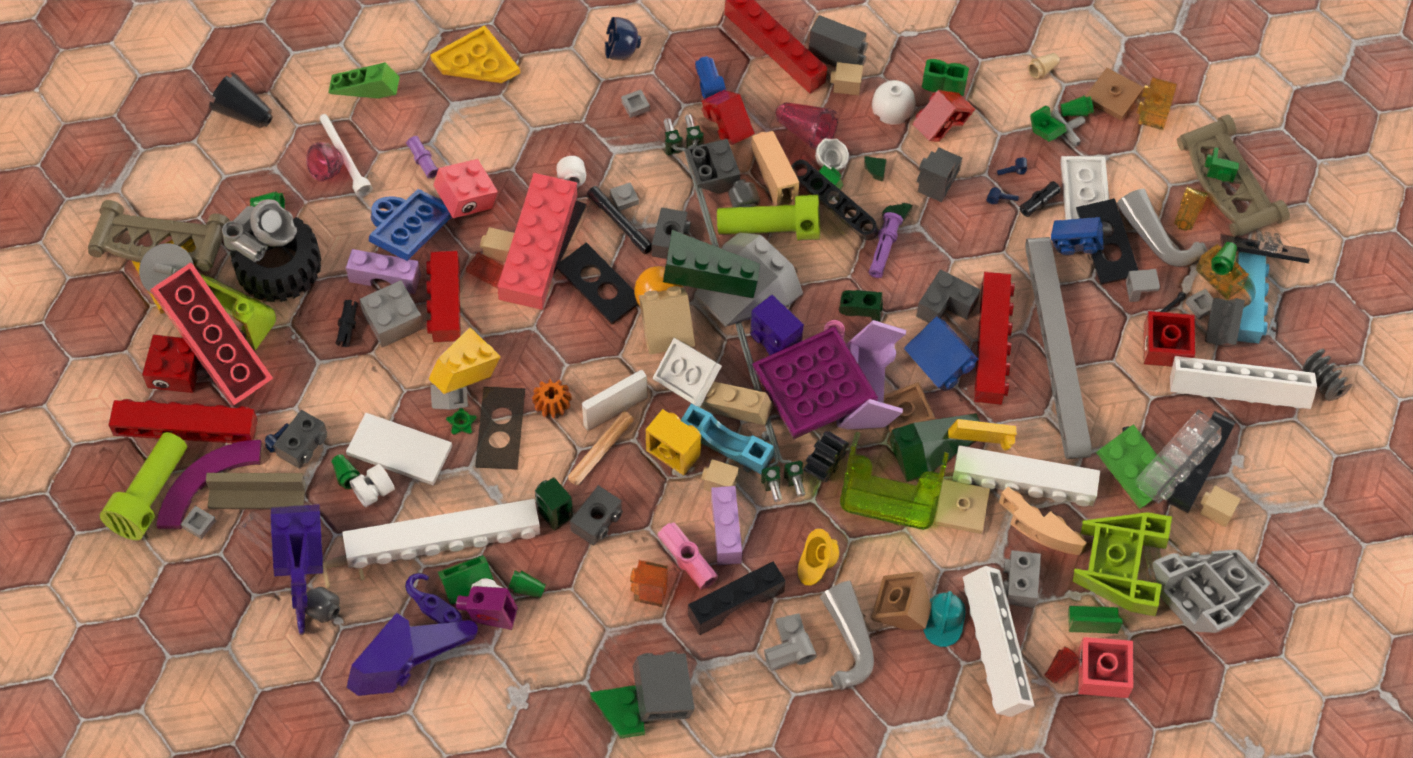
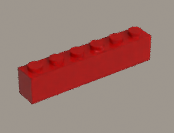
M725 0V16L809 94L826 83L827 67L755 0Z
M984 271L981 285L977 358L979 360L976 362L974 402L1002 405L1003 397H1008L1009 383L1005 382V376H1009L1010 362H1006V358L1011 354V342H1008V336L1012 335L1013 323L1009 322V316H1013L1014 303H1010V297H1014L1015 283H1011L1012 274Z
M123 399L122 401H113L109 428L113 436L160 439L162 434L167 432L185 441L233 444L254 440L258 419L255 410L245 406L230 408L224 405H216L214 407L204 406L199 403L183 405L177 402H169L167 404L157 403L152 400L135 402L131 399Z

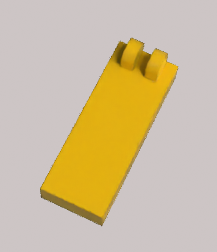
M957 419L948 429L949 438L1001 444V448L1005 451L1013 446L1015 436L1017 435L1016 426Z

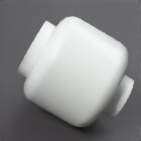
M567 156L557 163L556 171L559 179L577 182V187L585 182V165L579 157Z

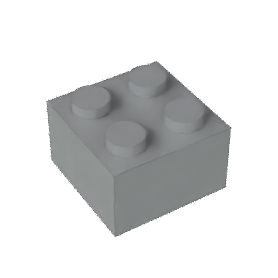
M401 280L360 298L362 312L382 348L424 329L421 314Z

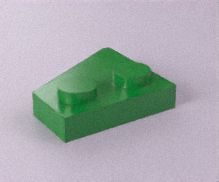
M635 685L590 692L591 700L602 711V715L613 726V730L620 739L645 735L644 723L640 719Z

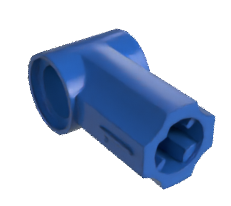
M708 56L700 57L695 62V68L700 79L702 96L706 99L722 90H726L723 77L719 76L713 58Z

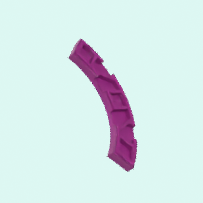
M248 440L229 444L211 451L192 463L181 473L168 490L158 513L157 528L182 529L181 523L192 502L191 499L199 489L201 490L207 484V473H221L225 470H232L242 466L260 465L262 441Z

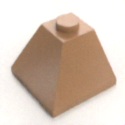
M918 571L883 576L871 619L904 630L925 629L931 611V603L923 574Z

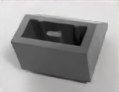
M728 139L685 149L692 173L699 188L721 194L728 192L733 187V183L740 180V171Z

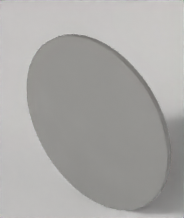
M165 243L154 246L144 255L140 263L139 275L143 286L150 292L151 288L190 262L193 264L192 258L186 250L175 244Z

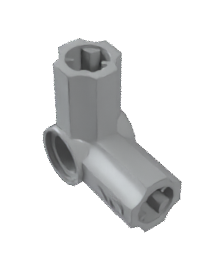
M247 206L233 221L224 224L222 228L223 240L227 249L237 250L253 262H256L264 257L267 245L251 235L253 231L250 218L254 207Z

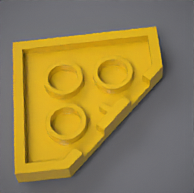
M485 25L430 55L431 61L443 75L504 83L520 74V68Z

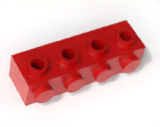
M458 251L430 252V261H426L427 275L431 274V280H427V294H431V300H427V314H431V320H427V333L432 334L433 342L456 341L461 336L460 261Z

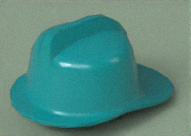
M952 591L936 594L930 599L931 611L924 634L932 644L938 647H948L955 644L961 636L966 607L963 601L954 595Z

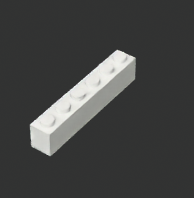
M1175 356L1170 375L1171 392L1311 409L1317 389L1315 373L1181 356Z
M958 446L952 481L990 488V490L994 488L1005 490L1007 487H1010L1013 491L1028 494L1033 498L1045 497L1051 498L1056 502L1067 501L1076 503L1079 506H1093L1097 497L1100 470Z
M984 566L963 577L964 591L968 597L970 615L973 618L976 629L975 636L979 642L981 660L985 666L986 680L993 698L992 705L996 710V714L1012 717L1034 707V702L1000 570Z

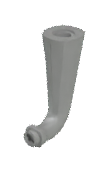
M1138 189L1128 193L1117 202L1118 209L1157 257L1166 264L1174 267H1184L1196 260L1203 259L1207 255L1208 251L1203 242H1194L1188 250H1178L1173 246L1153 209L1145 189Z
M851 581L837 584L820 596L855 659V666L852 670L847 672L837 671L830 677L833 687L841 691L849 686L864 682L870 676L874 666V656L869 634Z

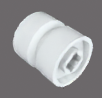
M380 464L367 470L366 476L361 474L350 481L354 493L365 507L376 502L379 495L384 497L395 490L390 477Z

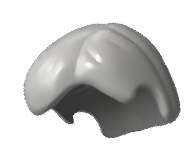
M271 199L263 200L254 207L251 213L250 224L255 237L260 242L269 246H283L294 239L297 227L294 226L293 215L283 209L277 201Z

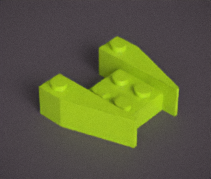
M1147 512L1083 520L1081 534L1094 536L1089 569L1088 571L1075 569L1073 582L1130 612L1156 617L1162 584L1137 580L1143 545L1166 549L1172 516Z

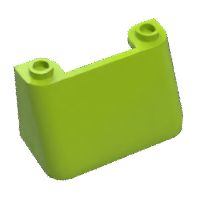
M201 275L225 311L233 315L237 321L243 323L241 327L242 332L246 334V340L251 348L256 350L276 322L273 308L214 278Z

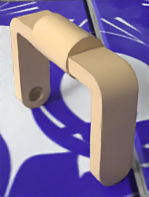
M346 555L323 562L326 589L330 588L326 569L348 565ZM359 568L360 578L365 580L363 568Z

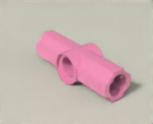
M675 522L668 523L661 529L658 537L676 558L678 566L689 574L701 590L713 585L718 579V575L698 552L697 545L689 541ZM689 553L692 554L693 557L686 559L682 557V555Z

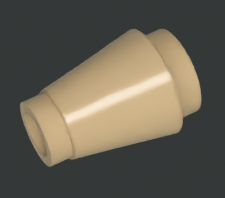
M1056 53L1034 58L1028 64L1029 74L1033 78H1043L1060 63V59Z

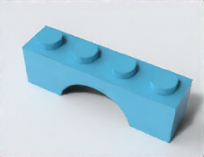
M1238 252L1235 259L1233 282L1242 286L1249 294L1251 303L1243 308L1237 341L1259 344L1262 335L1265 336L1267 333L1268 323L1264 322V316L1267 315L1268 302H1265V296L1268 294L1269 283H1265V277L1269 273V264H1266V256Z
M692 403L681 419L686 425H692L698 429L701 434L702 444L761 474L764 468L769 466L774 457L773 445L753 435L743 436L733 432L717 421L711 413Z

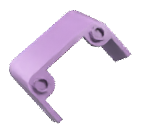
M873 320L846 344L877 394L878 401L868 399L853 413L836 420L838 427L847 430L884 428L903 413L902 408L883 402L885 367L894 361L896 357L895 343L906 334V330Z

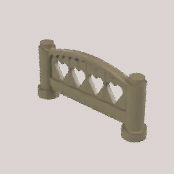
M1227 114L1219 117L1218 121L1180 135L1177 138V144L1180 150H1188L1190 152L1191 161L1201 186L1216 207L1232 221V224L1229 225L1231 234L1234 237H1240L1275 222L1280 224L1288 221L1290 213L1283 200L1271 203L1230 138V136L1236 134V126L1232 117ZM1202 148H1219L1220 151L1217 158L1239 163L1238 172L1233 183L1241 185L1234 195H1227L1226 189L1221 186L1224 182H1232L1207 177L1208 168L1205 167V154L1200 151ZM1232 201H1250L1251 204L1244 213H1239L1236 210L1237 206L1233 205Z
M105 200L99 210L101 215L88 245V253L98 258L104 252H109L118 257L141 263L144 255L168 236H171L174 244L180 247L188 240L193 239L196 250L188 252V254L191 256L193 263H197L196 267L199 270L209 271L213 267L223 239L222 228L224 224L230 222V219L222 214L215 213L209 216L207 224L204 225L124 215V208L121 204L112 200ZM126 230L129 231L130 243L113 242ZM147 233H150L153 241L151 246L135 245L138 240Z

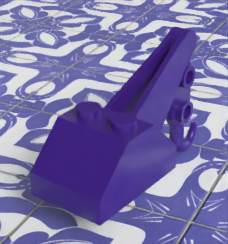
M320 504L271 507L274 577L290 575L292 608L296 611L300 635L305 633V608H308L307 574L323 573Z
M422 573L413 574L406 581V591L415 600L420 610L438 624L410 627L409 621L396 613L351 665L346 688L358 696L392 693L399 685L403 687L411 676L409 672L412 667L474 640L478 631L477 624L470 620L463 621L461 613L438 596L417 590L414 587V582L418 579L427 581L429 576Z

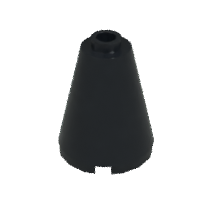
M231 72L232 77L225 76L212 95L215 97L214 103H209V108L214 112L258 128L267 127L273 118V115H271L272 110L237 74Z

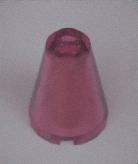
M784 102L776 110L777 121L814 150L817 149V146L823 139H833L837 130L838 119L834 115L837 113L830 108Z

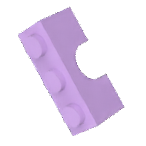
M352 249L346 266L349 282L371 286L373 279L376 278L383 279L390 284L401 280L408 293L415 294L421 276L418 261L410 259L406 261L399 257Z
M736 487L711 488L717 565L741 564L742 546Z

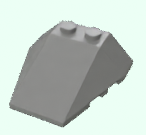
M738 233L727 241L721 249L760 263L754 298L704 289H697L694 297L727 327L751 319L752 310L771 295L776 297L785 307H788L802 296L803 291L793 264L762 235Z
M1240 550L1212 551L1209 555H1200L1199 552H1192L1190 556H1180L1179 553H1175L1153 562L1156 581L1162 584L1161 599L1193 632L1217 633L1234 626L1270 585V582Z

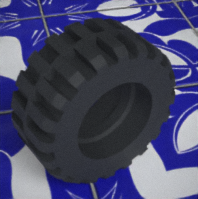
M298 217L293 219L294 226L297 227V233L291 242L283 246L267 245L266 251L272 248L285 247L296 252L295 256L283 266L276 268L263 267L258 265L257 261L253 262L237 250H230L231 261L237 280L248 294H254V297L259 300L266 298L267 302H275L276 299H280V302L287 301L289 297L293 296L294 299L300 296L299 293L301 291L306 292L311 288L310 283L314 284L317 280V274L321 270V254L317 239L310 226L304 224L303 220Z

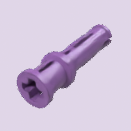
M887 212L883 215L884 223L878 231L879 242L868 272L874 278H881L883 276L892 243L898 238L897 230L902 224L903 218L896 213Z

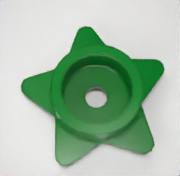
M459 408L457 412L447 417L446 420L452 425V435L461 431L471 434V424L477 417L469 415L463 408Z

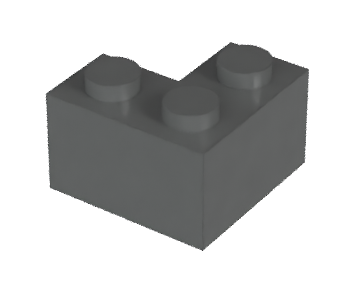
M939 147L936 153L931 151L928 158H923L919 166L921 172L917 178L919 183L918 192L942 202L961 169L962 157Z
M940 269L919 301L916 317L930 323L936 316L942 318L948 310L967 320L978 303L980 289Z

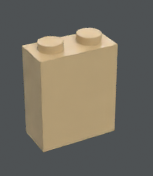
M673 286L669 287L666 291H648L644 295H639L646 347L650 355L667 352L673 338L680 340L690 347L695 346L688 294L684 287Z

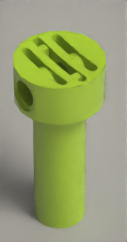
M795 196V205L718 208V234L796 232L797 241L820 240L819 196Z
M166 432L162 434L126 492L113 493L99 516L105 526L124 538L130 540L142 539L155 518L150 506L188 448L185 441L172 433Z

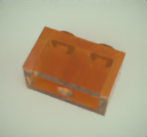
M639 560L637 568L632 569L630 582H632L630 592H634V601L663 607L668 588V566Z

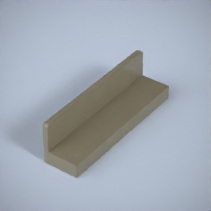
M207 473L206 483L209 488V509H271V507L304 505L306 482L303 473Z

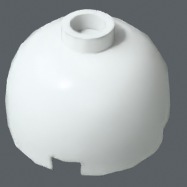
M891 80L881 84L876 89L872 100L873 113H876L882 122L891 125L902 124L905 122V119L911 118L916 105L912 89L904 82L898 80Z

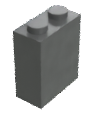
M819 15L810 30L809 51L821 62L834 67L837 66V62L864 66L867 57L864 54L868 47L866 42L867 33Z
M672 651L663 655L644 653L637 656L633 664V673L641 722L689 719L695 707L686 653L678 654Z

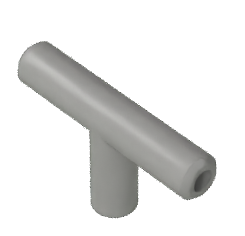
M1054 110L1051 113V117L1065 124L1066 132L1064 134L1073 146H1078L1081 140L1073 129L1085 124V118L1080 116L1066 122L1058 110Z

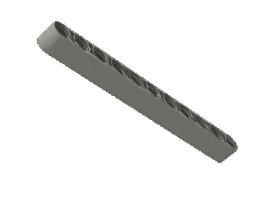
M1050 237L1028 238L1025 243L1026 256L1064 455L1066 459L1091 457L1090 436Z

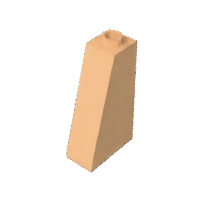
M761 132L752 136L751 149L773 205H795L799 181L774 132Z

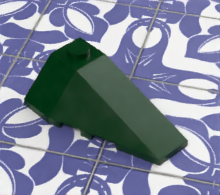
M977 413L916 422L892 429L889 443L906 482L933 473L937 467L944 462L947 463L957 454L958 446L969 447L976 441L949 438L948 429L957 419L980 422Z

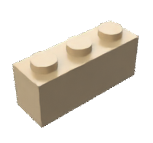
M713 382L700 408L711 414L766 425L773 403L766 392Z

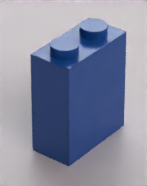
M937 316L904 347L905 351L933 383L944 391L952 389L958 383V379L964 373H969L975 367L974 363L979 360L950 326Z

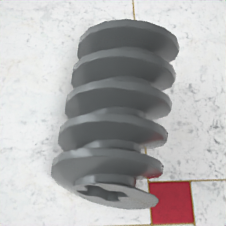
M1320 349L1308 357L1303 365V371L1315 373L1317 387H1320L1319 391L1325 394L1326 400L1333 401L1345 395L1351 389L1352 384L1344 385L1348 378H1338L1342 371L1337 370L1334 372L1333 370L1337 364L1331 363L1328 365L1327 363L1331 360V357L1326 356L1323 358L1325 349Z

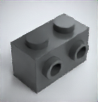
M300 410L273 445L276 455L300 469L304 463L310 461L316 447L322 445L326 440L327 430L325 423Z

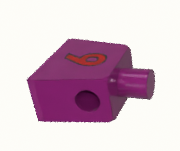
M473 586L469 596L459 595L456 602L457 610L467 611L475 623L508 630L513 628L518 607L508 588Z

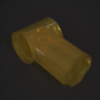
M1189 186L1186 187L1180 202L1181 207L1174 222L1178 229L1183 231L1193 229L1208 193Z

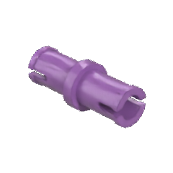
M418 136L411 137L407 140L406 144L414 155V161L421 166L428 179L434 178L437 175L438 168L431 159L430 151L424 148Z

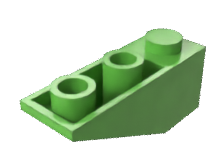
M384 62L333 74L328 93L376 99L396 95L400 77Z

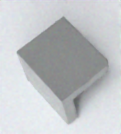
M1156 269L1129 271L1125 282L1129 302H1138L1142 292L1159 291L1160 284Z
M430 385L432 408L451 410L468 407L467 386L443 394L435 385Z

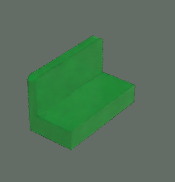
M483 555L438 571L440 581L444 586L451 605L457 602L459 595L469 596L472 584L485 578L493 580L488 562Z
M1069 606L1068 608L1069 632L1118 634L1122 626V618H1119L1118 607Z

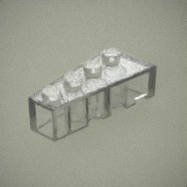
M1198 409L1136 478V486L1158 504L1163 499L1165 501L1169 499L1175 491L1174 488L1180 482H1184L1190 472L1221 442V426Z

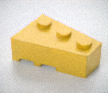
M469 328L437 359L429 380L443 394L491 377L501 356L475 331Z

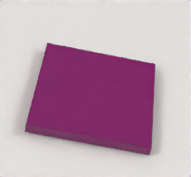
M836 326L752 363L756 375L793 439L853 413L868 399L878 401L877 394Z

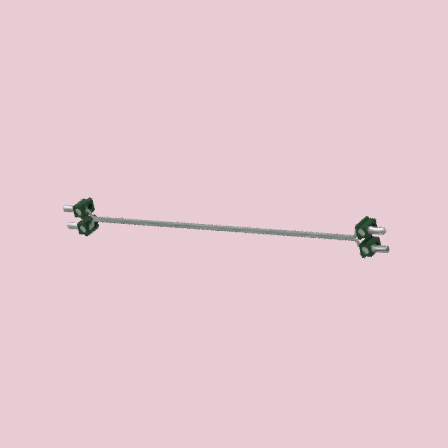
M689 114V117L686 115L685 120L688 127L686 128L687 148L703 145L704 133L701 132L699 125L695 126L692 115ZM665 119V154L672 155L682 151L685 152V148L682 147V137L679 136L678 130L673 129L671 119H668V122ZM687 159L711 244L719 248L702 188L697 186ZM742 322L736 323V329L754 390L762 392L758 376L752 367L753 359ZM769 417L765 427L770 444L774 446L775 462L761 471V483L764 484L766 491H772L775 502L782 500L780 492V467L776 466L780 461L785 464L784 478L787 479L788 485L795 486L798 497L804 496L805 491L802 484L804 474L802 469L803 462H792L782 459Z

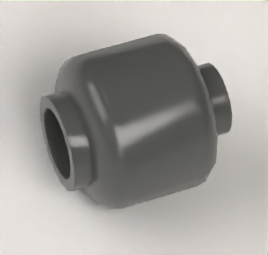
M744 179L738 180L733 183V187L728 191L732 207H752L760 203L756 186L752 182H746Z
M322 586L315 589L312 588L307 592L308 608H305L307 615L321 623L328 622L338 616L341 609L339 606L340 599L335 593Z

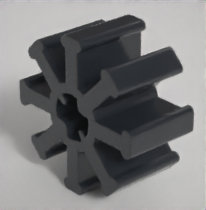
M825 431L821 441L817 440L815 443L814 452L808 455L804 471L823 483H827L832 473H836L838 470L839 461L845 458L847 453L845 450L848 448L849 443L830 431Z

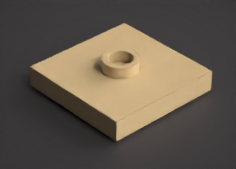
M943 479L935 525L982 534L990 488Z

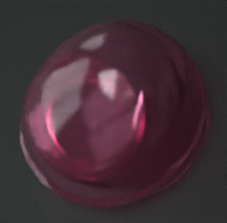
M316 142L307 150V168L313 178L323 182L333 178L340 172L344 161L336 147L329 143Z

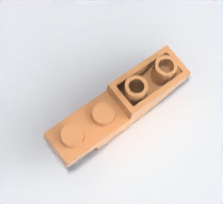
M1007 487L1001 493L999 503L1013 514L1010 524L1021 533L1057 551L1074 555H1081L1087 542L1079 532L1069 528L1063 518L1058 515L1055 516L1051 511L1043 517L1038 508L1030 506L1018 491H1013L1010 487Z

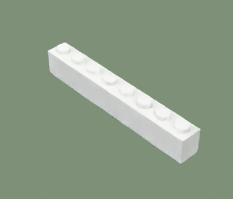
M535 499L344 531L343 539L348 567L364 568L368 564H387L397 559L410 560L425 554L433 556L448 550L456 552L471 546L484 547L488 543H507L517 538L530 539L540 535V525Z

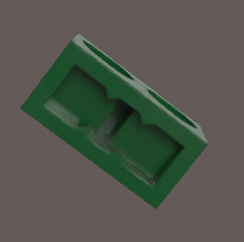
M555 477L548 481H542L535 490L537 511L555 531L572 519V497Z

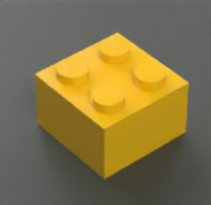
M662 409L645 429L646 451L683 476L701 456L700 432L694 426L683 423L672 412L668 413Z

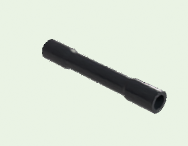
M593 186L588 190L587 196L621 228L643 254H647L652 250V243L622 215L597 186Z

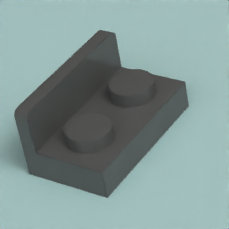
M1238 298L1231 300L1213 299L1205 337L1206 343L1222 347H1230L1237 344L1245 300Z

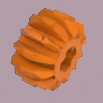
M550 378L547 384L541 381L539 383L540 387H535L533 390L532 403L535 404V410L537 412L542 411L543 417L551 414V417L554 419L556 413L563 416L564 409L569 410L570 401L572 400L567 384L562 385L560 379L553 383V380Z

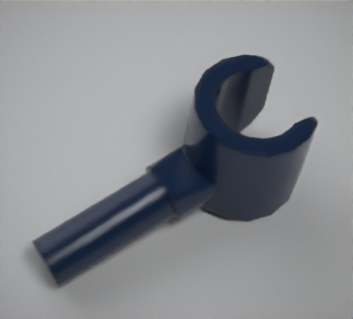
M1024 157L1017 158L1015 166L997 170V174L1002 175L1016 172L1019 175H1023L1027 171V159Z
M994 187L988 193L986 201L990 204H997L999 199L1018 201L1019 196L1001 193L999 188Z
M288 423L274 435L269 434L266 436L265 447L271 453L275 452L273 445L289 426Z

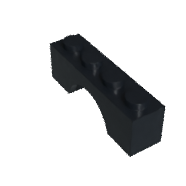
M774 561L688 604V617L698 634L702 635L721 625L731 613L740 607L756 601L764 603L784 593L786 580Z

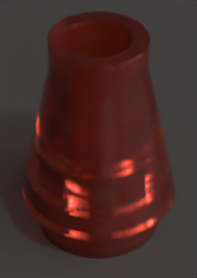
M1066 646L1062 650L1058 649L1048 670L1044 674L1045 677L1056 684L1062 677L1078 666L1079 657Z

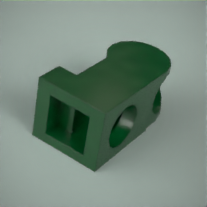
M846 290L841 293L839 312L845 316L871 317L872 321L881 322L883 309L882 292Z

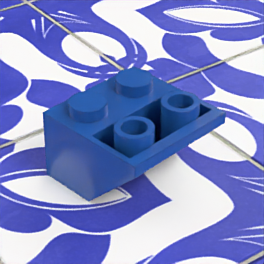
M1100 217L1056 220L1053 224L1051 240L1058 253L1062 255H1073L1075 252L1080 251L1088 254L1096 253L1097 250H1103V224Z

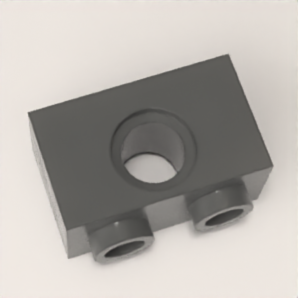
M661 207L652 241V257L667 259L671 237L668 234H671L672 230L689 235L691 221H688V212Z
M598 485L570 520L571 531L594 546L598 540L602 541L609 531L608 527L612 522L616 523L623 513L622 501ZM597 514L604 516L601 519L593 518V516Z

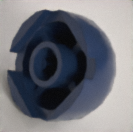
M612 17L606 31L609 37L608 42L605 41V56L612 60L628 59L634 54L636 48H640L641 36L638 35L635 24L628 19Z

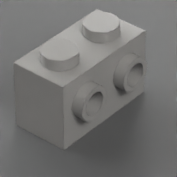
M1012 550L1009 559L1005 558L1003 572L1008 573L1007 581H1003L1009 605L1035 607L1038 599L1041 554Z

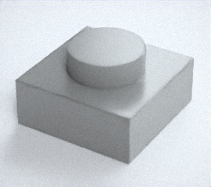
M642 90L621 97V102L630 118L650 111V105Z
M631 182L610 189V195L619 211L639 204V199Z
M1205 288L1188 297L1185 303L1199 320L1210 314L1213 297Z
M195 506L181 523V526L202 540L214 525L216 519Z
M800 613L776 619L781 643L787 642L789 638L796 634L805 632Z

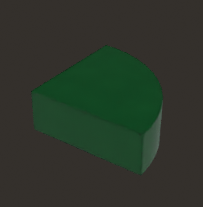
M865 156V169L874 179L883 181L886 159Z
M908 203L889 205L883 210L882 216L887 212L896 213L903 218L904 222L911 212L913 205Z

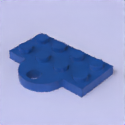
M417 189L406 200L394 196L383 197L376 200L371 208V221L377 228L369 235V242L408 261L452 216L442 200L420 189Z

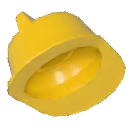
M815 529L807 537L798 565V577L804 585L811 586L816 584L823 577L825 571L833 567L838 561L839 547L837 540L831 539L828 532L824 529Z

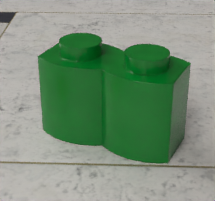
M928 59L924 69L922 88L930 92H937L938 90L958 92L961 96H964L969 67L959 63L947 64L942 60Z

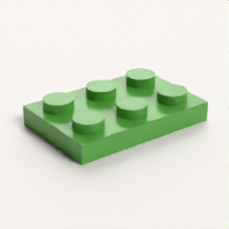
M1134 424L1096 452L1139 509L1177 481Z

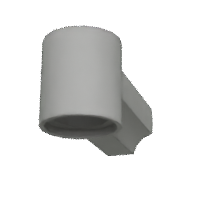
M806 632L796 634L789 638L787 642L764 650L765 659L771 671L794 663L803 665L817 657L809 635Z

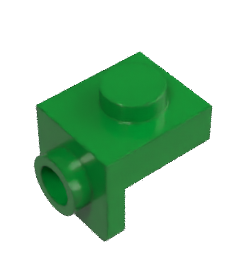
M1047 105L1030 114L1033 133L1048 142L1066 132L1065 124L1051 117L1050 107Z
M1214 147L1212 155L1208 154L1205 161V167L1208 168L1207 177L1233 183L1238 172L1239 163L1217 158L1219 148Z
M824 165L819 170L837 188L841 189L844 186L840 178L842 175L835 168L831 167L829 169ZM818 182L814 184V190H820L824 183Z

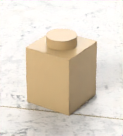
M837 62L836 71L832 70L830 83L834 84L833 92L859 95L863 65Z
M489 227L487 234L482 236L480 242L484 258L505 262L514 233Z
M712 459L710 466H705L701 480H704V490L711 492V488L736 486L739 478V468Z
M1214 486L1212 492L1206 491L1200 504L1204 507L1200 514L1227 527L1241 498Z

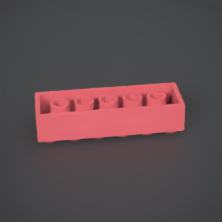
M533 173L499 280V300L543 310L577 199V182Z
M191 262L151 288L150 292L231 406L236 405L273 379Z

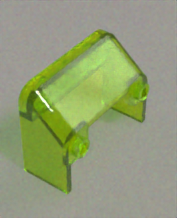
M856 432L851 445L840 497L841 508L851 514L924 530L931 527L935 518L949 453L944 452L940 473L924 472L919 477L917 486L872 476V462L870 459L856 454L860 438V432Z

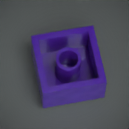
M773 295L769 296L752 310L751 337L755 342L761 343L769 355L802 341L804 324Z

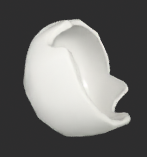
M825 138L817 146L815 157L817 164L821 168L825 165L829 169L833 167L839 171L847 164L849 152L846 145L837 138Z

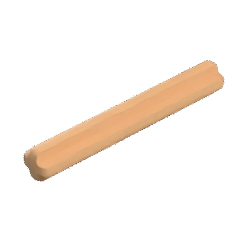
M626 411L622 412L568 475V480L576 486L581 483L633 422L631 414Z

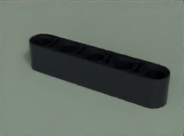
M797 160L792 164L791 167L796 176L800 169H807V173L804 176H797L799 185L811 195H818L819 202L862 239L873 240L876 238L879 229L872 216L805 160ZM818 182L824 183L820 190L813 189L814 184ZM833 196L840 197L839 202L836 204L829 203ZM849 210L856 211V215L853 218L845 217ZM866 224L873 225L872 230L869 232H863L862 228Z
M1214 411L1166 503L1189 513L1236 423L1235 420Z

